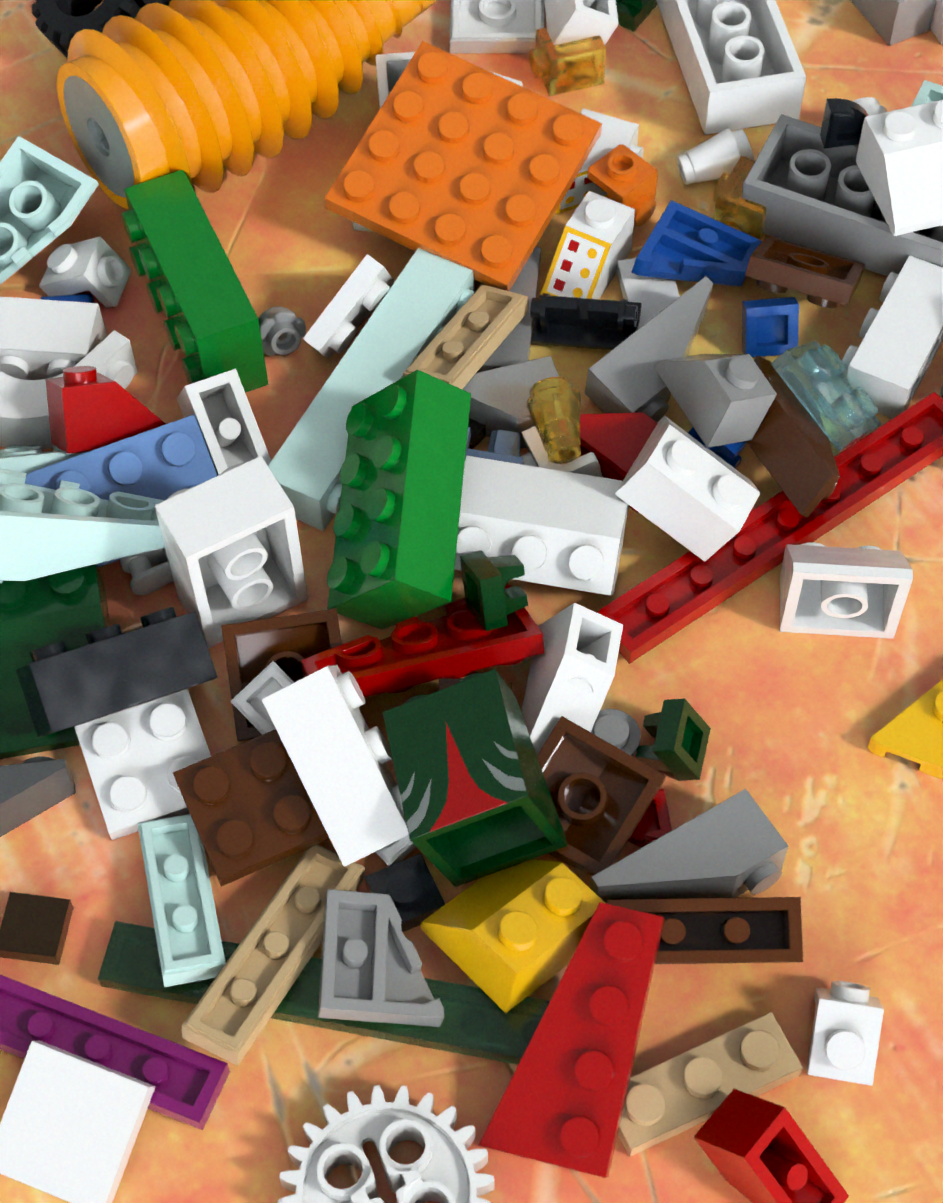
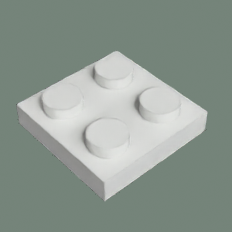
M188 689L74 726L111 840L138 832V823L190 814L177 786L173 772L209 758L211 754Z

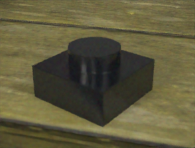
M421 853L365 876L366 887L369 893L390 894L402 919V932L421 925L423 920L445 905Z

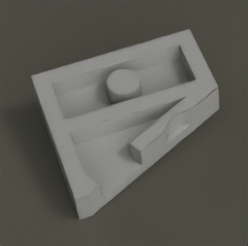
M327 889L324 903L318 1018L432 1027L441 1026L444 1019V1007L439 998L434 1000L421 972L423 963L413 942L408 940L402 932V919L390 894Z

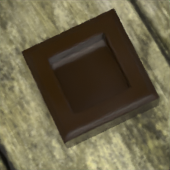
M10 892L0 927V958L59 965L74 908L70 899Z

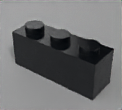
M170 607L140 617L143 628L123 634L120 624H116L86 634L88 645L67 651L65 642L61 641L29 652L32 663L17 669L16 673L38 738L218 678L196 611L177 617L174 607Z

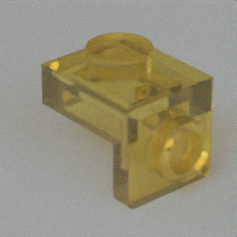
M546 28L536 30L535 49L529 51L530 66L536 79L542 78L549 96L604 84L606 47L600 35L553 45Z
M741 155L732 172H723L717 182L713 195V200L716 201L713 219L762 240L767 209L761 204L742 198L743 183L755 160Z

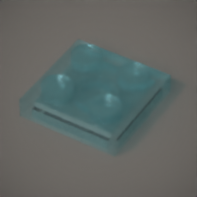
M817 340L786 350L770 363L838 451L858 442L882 425L875 416L878 413V408L873 399L862 388L857 387L854 389L842 374V371L845 370L842 360L828 345L820 346Z

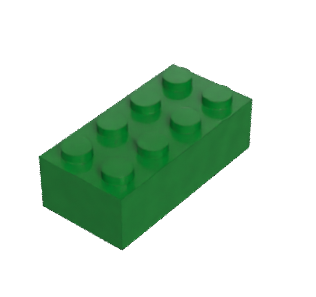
M179 170L125 188L124 191L129 210L122 212L121 217L131 243L136 242L137 244L129 247L130 255L139 277L147 275L151 281L146 284L155 312L160 313L164 311L168 320L164 321V327L173 350L182 349L186 356L181 361L189 384L236 369L245 393L269 385L258 317L185 171Z
M417 369L351 407L346 420V431L348 433L346 457L340 470V481L342 483L340 507L333 526L336 535L334 556L327 575V584L330 588L327 610L337 608V614L383 630L451 602L471 393Z

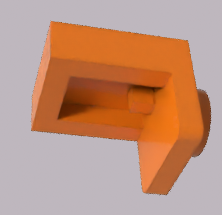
M618 145L588 168V179L607 192V198L635 209L634 226H641L650 219L656 208L655 196L658 170L625 145Z

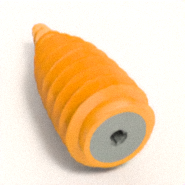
M171 0L169 6L161 3H149L139 10L135 19L123 15L112 17L105 24L102 33L93 29H83L76 32L70 41L67 63L63 64L57 73V94L62 116L72 142L87 170L99 183V187L119 206L128 209L125 188L179 170L185 171L191 185L193 183L197 188L205 192L214 193L220 189L223 183V168L237 176L247 175L253 166L254 151L262 157L268 159L275 158L281 152L284 134L293 139H303L308 135L312 124V113L320 118L328 119L333 117L339 104V89L348 94H356L360 90L363 82L362 63L365 61L372 66H376L375 55L383 54V45L392 37L399 38L402 34V28L435 4L437 0Z

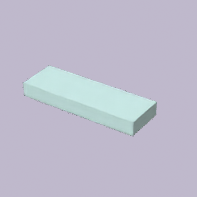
M190 814L138 823L164 988L216 978L226 962L205 850Z

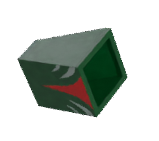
M496 669L485 673L468 675L457 684L429 695L411 697L402 705L382 712L409 838L454 887L568 846L516 696Z

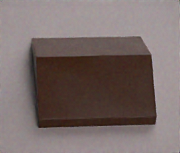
M337 608L221 625L231 699L242 691L272 661L294 683L303 679L301 660L342 645ZM232 704L237 741L249 740L262 735Z
M561 716L537 754L568 846L548 854L594 876L616 862L664 783L666 775Z

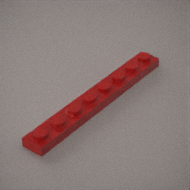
M935 392L931 393L836 455L834 458L840 478L835 490L826 500H821L808 518L801 515L786 494L781 491L749 513L740 532L705 562L689 551L598 610L596 613L623 624L619 653L629 664L781 564L786 544L800 545L814 542L942 457L943 399Z

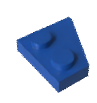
M671 200L638 254L631 273L638 276L699 282L707 276L713 284L742 286L747 277L745 274L750 256L762 241Z

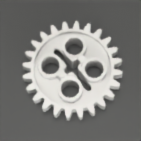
M376 1085L372 1091L371 1104L362 1105L353 1091L348 1092L347 1104L349 1111L342 1115L329 1104L323 1106L327 1126L324 1129L307 1122L303 1125L305 1136L311 1144L309 1148L289 1146L290 1160L300 1169L280 1172L279 1176L281 1185L296 1194L286 1196L278 1200V1203H384L378 1197L375 1177L363 1150L364 1143L371 1141L375 1144L390 1190L396 1193L397 1203H423L428 1201L439 1203H491L477 1196L494 1190L493 1175L475 1173L488 1163L487 1149L467 1151L475 1140V1128L473 1125L463 1127L454 1132L453 1128L457 1120L455 1107L451 1106L440 1115H434L433 1094L429 1092L421 1099L417 1107L410 1105L407 1086L400 1087L394 1102H385L382 1089L379 1085ZM406 1140L417 1142L423 1147L424 1153L414 1163L404 1165L396 1163L390 1158L389 1153L397 1143ZM339 1165H354L362 1171L361 1178L350 1188L338 1189L327 1183L328 1175Z

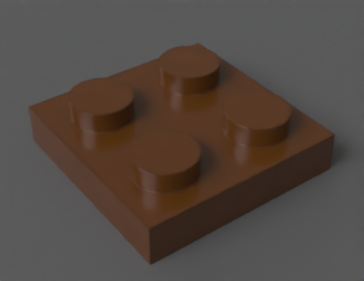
M766 236L750 256L745 276L757 279L756 285L764 290L786 293L787 289L808 294L807 300L815 305L837 308L838 303L847 306L860 283L865 264Z
M276 729L173 772L177 786L221 887L330 839Z

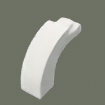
M115 330L74 366L96 367L97 373L116 381L124 389L128 387L133 377L138 373L130 340ZM0 371V447L7 448L9 445L41 446L42 449L53 448L45 379H18ZM63 373L51 378L63 377Z

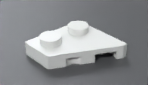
M367 254L303 337V340L327 359L335 351L338 354L344 351L355 337L358 327L378 307L395 282L385 267Z

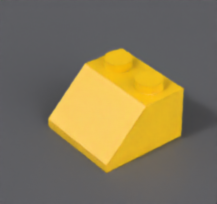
M531 859L482 877L423 920L420 929L507 1013L569 964L599 902H605L562 862Z

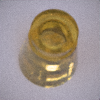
M550 377L540 380L530 388V397L526 403L527 409L547 452L548 460L556 464L572 462L581 455V394L577 389L573 388V383L567 378Z

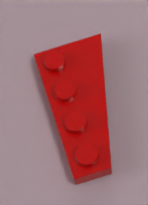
M508 582L506 583L504 589L511 587V586L508 584ZM465 598L446 604V615L429 622H423L415 616L397 623L390 637L379 640L377 637L365 635L301 660L304 677L332 665H338L342 674L350 671L356 679L363 696L368 697L385 692H404L411 689L414 685L438 680L439 678L458 679L466 676L471 671L495 665L509 666L518 664L525 658L545 653L543 633L525 607L507 615L508 626L486 632L467 608Z
M599 902L479 1146L603 1178L609 1177L663 930L664 917Z

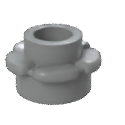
M285 307L270 308L258 318L263 352L269 356H274L276 353L280 355L292 353L299 347L301 338L305 336L306 325L303 319L300 317L296 318L295 313Z

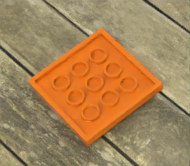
M422 41L325 196V208L411 250L416 251L420 248L473 270L474 280L490 287L510 291L600 137L602 123Z

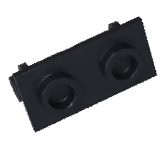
M543 293L538 298H532L530 316L531 319H535L531 343L613 350L638 330L642 303L628 302L627 299L612 301L550 296L549 293Z

